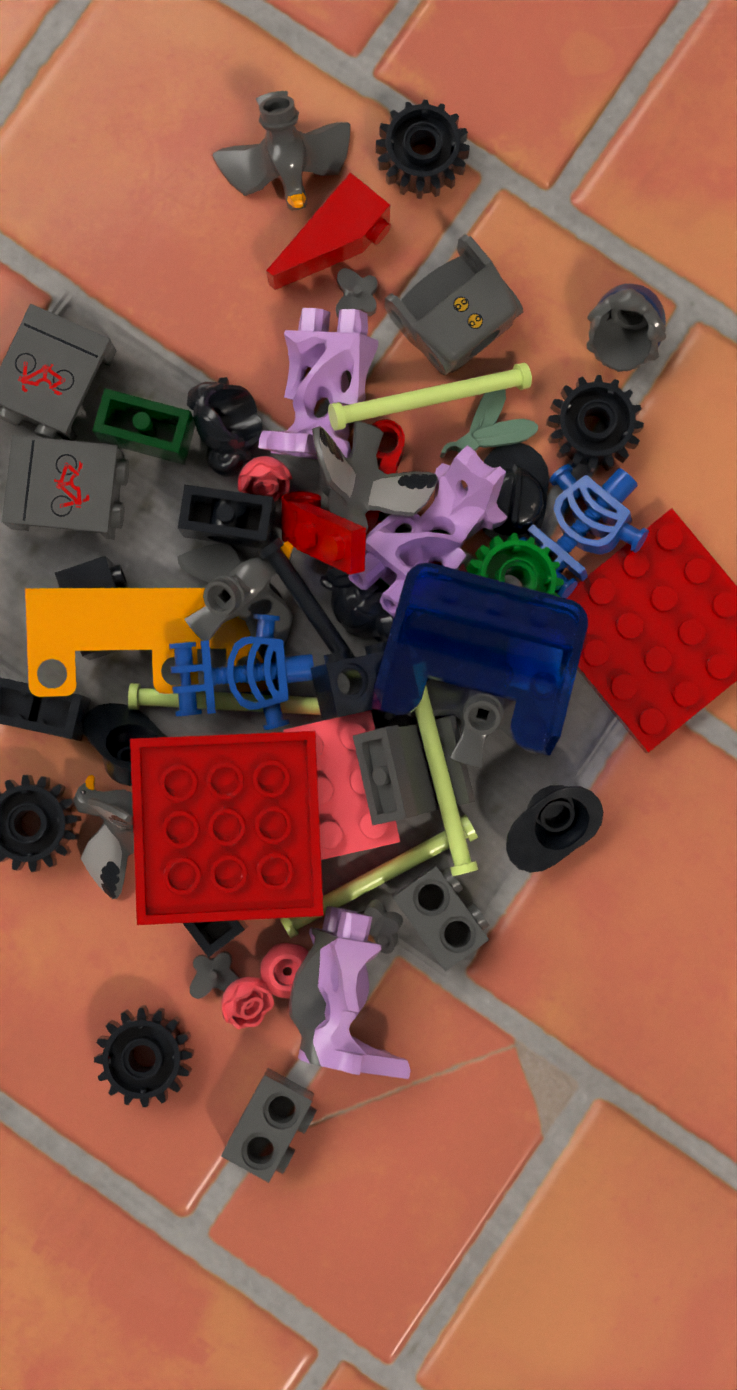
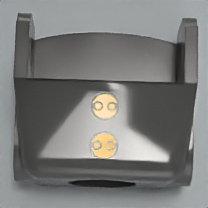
M466 234L458 239L457 251L460 255L459 257L432 271L419 281L401 300L392 293L385 298V309L390 315V319L409 342L418 348L443 375L453 373L507 331L513 325L514 320L523 313V307L519 299L501 278L491 259L475 240Z

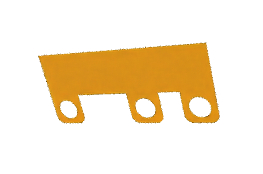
M25 588L28 686L30 692L38 697L71 695L76 689L75 651L152 650L153 686L159 693L173 694L172 687L174 685L168 684L162 677V665L167 659L174 657V649H169V644L196 642V647H192L193 664H198L197 649H201L202 640L186 623L185 618L206 606L203 598L205 588ZM236 617L223 623L209 640L210 649H226V658L228 660L234 643L242 637L251 636L246 622ZM247 644L239 649L234 665L242 657L248 656L252 644ZM257 651L255 658L263 663V659ZM55 659L65 666L67 677L60 687L47 688L39 682L37 670L42 662ZM198 671L190 672L191 685L199 684ZM265 681L256 682L259 691L268 689ZM244 682L235 683L239 692H252L249 684Z

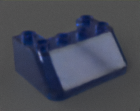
M434 563L418 564L407 573L375 683L372 708L397 715L408 714L414 711L422 700L428 678L516 701L510 723V732L513 740L526 750L550 756L562 734L588 628L587 614L580 604L570 599Z

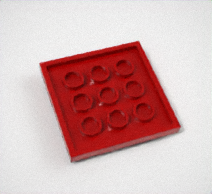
M673 508L669 509L647 527L649 530L648 536L637 553L631 551V545L626 544L591 572L583 582L580 581L568 598L558 603L555 607H549L552 615L543 622L537 618L539 624L557 627L567 635L571 649L570 662L645 753L653 750L737 681V586Z
M316 731L130 739L137 925L324 916Z

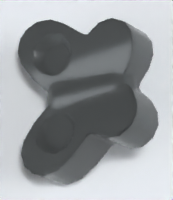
M341 269L337 274V282L340 289L344 292V296L336 305L337 318L341 309H356L367 313L368 316L374 315L377 310V303L373 297L378 287L376 277L368 275L362 278L351 269Z
M372 900L366 910L359 912V914L372 917L369 934L374 937L376 944L381 945V952L389 954L393 952L398 942L397 931L403 923V918L399 913L387 912L383 904L378 900Z
M221 952L215 958H208L202 954L194 959L193 967L196 969L197 974L190 985L192 997L196 999L203 998L215 988L225 992L232 982L240 979L239 975L230 967L233 961L229 952Z

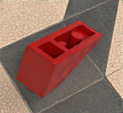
M350 172L266 270L269 285L277 290L363 253L371 243L374 245L379 244L391 228V223H389L391 205Z

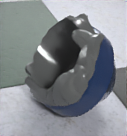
M622 284L609 290L587 316V319L591 322L589 341L586 344L587 349L594 353L596 359L604 366L617 372L630 371L639 368L640 365L645 364L647 361L656 360L659 357L658 347L666 338V317L659 298L650 289L637 284Z

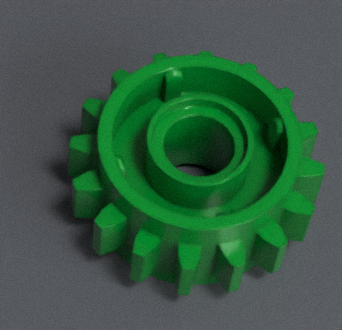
M512 533L507 541L503 542L499 536H495L489 543L490 549L482 544L475 552L478 560L471 559L466 566V570L473 574V576L467 577L463 582V587L471 589L472 594L467 603L468 605H476L479 610L477 618L482 620L486 617L492 621V629L494 630L503 625L508 626L509 632L515 634L520 629L521 624H523L530 631L538 625L537 618L543 622L552 615L549 607H555L561 601V597L555 593V590H558L564 584V580L557 578L556 569L560 567L559 562H552L548 556L550 549L548 547L541 549L535 545V538L533 537L524 541L519 540L517 533ZM505 575L516 577L522 585V592L511 590L505 583Z

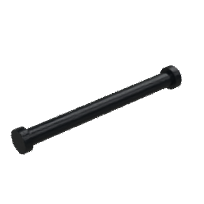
M278 537L259 550L257 553L262 560L266 558L331 653L350 650L351 657L354 658L355 655L281 549L284 544ZM394 705L371 710L375 715L373 722L377 727L384 725L399 713Z

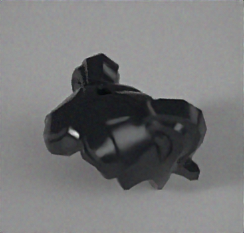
M220 377L218 382H203L192 387L188 392L187 406L193 410L194 423L201 440L209 447L206 455L207 463L215 473L223 477L234 476L243 463H248L254 458L249 449L259 440L264 430L262 420L257 415L256 403L247 389L242 386L229 385L228 377Z
M330 565L326 573L327 575L321 576L320 583L323 587L332 591L331 607L334 616L346 629V632L356 637H374L378 642L390 641L391 644L393 642L396 643L401 637L404 622L401 616L394 618L383 609L380 598L387 588L377 580L367 590H361L349 580V574Z

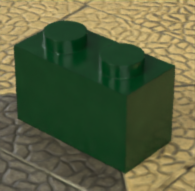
M104 388L92 431L101 443L117 445L119 448L185 465L195 430V423L189 410Z

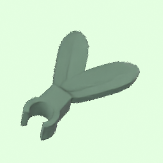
M506 389L485 393L477 408L469 432L456 442L447 443L443 447L440 457L444 458L445 454L452 450L460 453L467 445L476 452L479 447H498L521 443L535 435L538 431V425L534 421L527 419H513L496 423L506 400Z

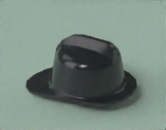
M522 443L498 446L484 459V463L492 468L500 466L506 471L496 503L498 508L507 516V519L501 526L495 529L483 528L482 530L491 539L499 536L503 542L507 541L512 533H517L519 539L522 537L529 539V527L534 524L540 529L545 517L549 484L548 467L543 457L531 446Z
M107 703L97 705L87 712L83 720V732L88 741L102 755L106 772L112 780L123 785L132 786L130 739L167 737L145 714L139 710L129 709L128 705Z
M550 785L540 789L533 795L527 810L513 822L506 841V851L509 860L519 870L529 873L541 872L556 865L596 835L602 825L604 813L600 799L591 790L581 786Z

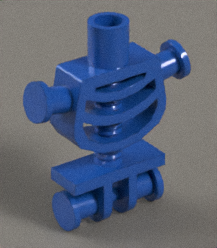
M570 464L560 467L549 479L553 486L558 485L563 490L556 498L553 508L563 536L557 542H554L534 524L529 527L528 532L530 537L535 538V542L541 546V549L548 547L550 549L548 556H553L555 558L553 562H559L560 567L556 569L557 578L564 580V584L558 590H555L561 597L560 602L568 598L578 584V581L574 578L568 580L561 574L565 568L582 582L588 577L586 568L569 555V552L575 546L583 551L602 555L611 552L618 542L622 540L631 545V551L637 553L648 536L649 530L643 527L639 530L630 525L632 522L631 512L622 502L634 491L638 484L631 475L621 468H618L602 486L598 485L588 475H584L577 481L571 474L573 468ZM581 496L587 506V510L584 513L576 503V500ZM569 505L576 519L575 523L570 527L564 521L565 511ZM601 520L608 525L600 524L598 521ZM587 533H591L601 539L593 540L584 538ZM522 537L519 540L527 541L528 539L526 537Z
M253 614V619H257L256 637H242L235 642L225 667H212L209 640L201 641L203 664H193L192 647H196V642L169 644V649H174L175 666L170 667L171 673H180L181 686L172 687L173 694L178 693L179 711H175V715L189 716L202 714V709H197L196 692L205 691L207 714L216 713L213 686L216 684H229L230 690L240 706L249 710L263 708L267 724L263 725L264 731L290 724L289 719H284L280 703L286 702L289 699L287 683L313 681L310 669L314 667L312 654L285 656L283 640L274 639L275 621H280V616ZM247 644H252L246 665H234L239 649ZM266 644L267 649L263 663L254 664L260 645ZM273 651H275L276 659L274 663L271 662ZM203 671L205 684L191 685L190 672ZM274 679L278 681V690H276L272 682ZM256 681H265L272 695L271 698L265 699L262 696ZM248 682L253 695L258 701H250L243 698L235 683Z

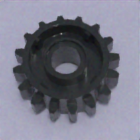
M423 99L422 104L418 105L406 102L405 109L399 113L392 110L390 112V124L381 123L379 136L382 139L376 140V153L381 155L378 157L377 167L379 170H388L386 173V183L388 185L393 183L399 185L400 194L402 195L407 191L416 193L417 199H422L423 194L431 192L437 197L440 195V188L445 185L452 189L455 186L456 179L454 174L463 175L465 172L466 163L463 160L468 159L470 146L464 144L467 141V128L458 129V114L450 116L445 111L444 104L441 103L436 107L429 105L428 100ZM418 144H425L431 147L433 151L426 155H420L415 153L412 148Z
M597 375L594 382L587 383L584 377H580L576 382V389L573 390L567 385L563 387L561 395L564 401L560 399L553 400L550 408L558 415H551L546 421V426L555 428V431L550 434L548 441L549 443H558L560 450L557 453V457L559 459L565 456L569 457L572 460L571 467L573 469L579 464L587 465L588 473H593L596 466L602 464L603 468L609 471L614 466V458L624 463L629 457L626 448L635 449L639 444L640 440L632 434L641 432L644 427L643 422L636 420V416L642 408L641 405H632L630 397L633 392L631 389L623 392L618 388L619 380L614 379L609 384L603 382L601 375ZM588 416L599 417L605 424V431L600 433L591 432L585 426L584 418Z
M23 775L20 786L14 780L5 781L7 791L4 793L0 792V862H5L9 858L12 859L13 870H21L25 863L28 862L31 872L40 871L41 860L48 867H54L57 865L55 855L57 853L64 856L69 855L71 850L66 844L69 840L79 839L80 835L73 831V823L81 821V816L73 815L71 808L74 806V798L65 799L62 796L66 789L62 784H58L52 789L49 788V777L41 776L37 785H35L32 775ZM31 810L37 813L41 820L40 829L33 836L28 835L22 827L24 815Z
M143 1005L138 1009L137 1016L135 1017L127 1009L121 1013L122 1025L111 1020L106 1025L111 1036H101L96 1042L100 1047L104 1048L103 1053L94 1057V1063L103 1064L104 1069L98 1076L99 1081L108 1079L112 1085L108 1093L111 1096L117 1092L125 1095L124 1104L129 1105L135 1098L140 1099L142 1107H148L152 1097L155 1096L161 1104L166 1102L168 1099V1087L177 1093L183 1087L177 1076H189L192 1071L190 1066L184 1064L185 1060L192 1058L194 1055V1049L185 1048L184 1044L191 1036L190 1032L180 1033L177 1029L180 1019L178 1017L171 1021L165 1019L164 1008H159L152 1015L149 1014L147 1006ZM139 1045L150 1047L155 1053V1064L149 1067L138 1064L134 1058L135 1047Z

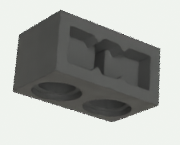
M433 865L393 894L392 897L446 972L489 940L483 930L490 925L475 904L468 908L463 904L457 893L463 890V887L456 877L452 876L450 869L446 868L440 872L438 867ZM427 884L438 885L443 892L442 902L432 909L424 908L418 902V893ZM453 921H463L469 928L467 939L458 945L450 944L444 937L446 926Z
M267 1068L230 1136L221 1157L268 1183L275 1170L283 1174L295 1152V1149L290 1147L289 1144L296 1131L298 1130L305 1134L317 1109L310 1106L313 1102L314 1093ZM278 1096H286L294 1102L296 1110L289 1116H279L272 1110L271 1101ZM255 1137H265L271 1141L274 1151L267 1156H258L252 1152L249 1142Z

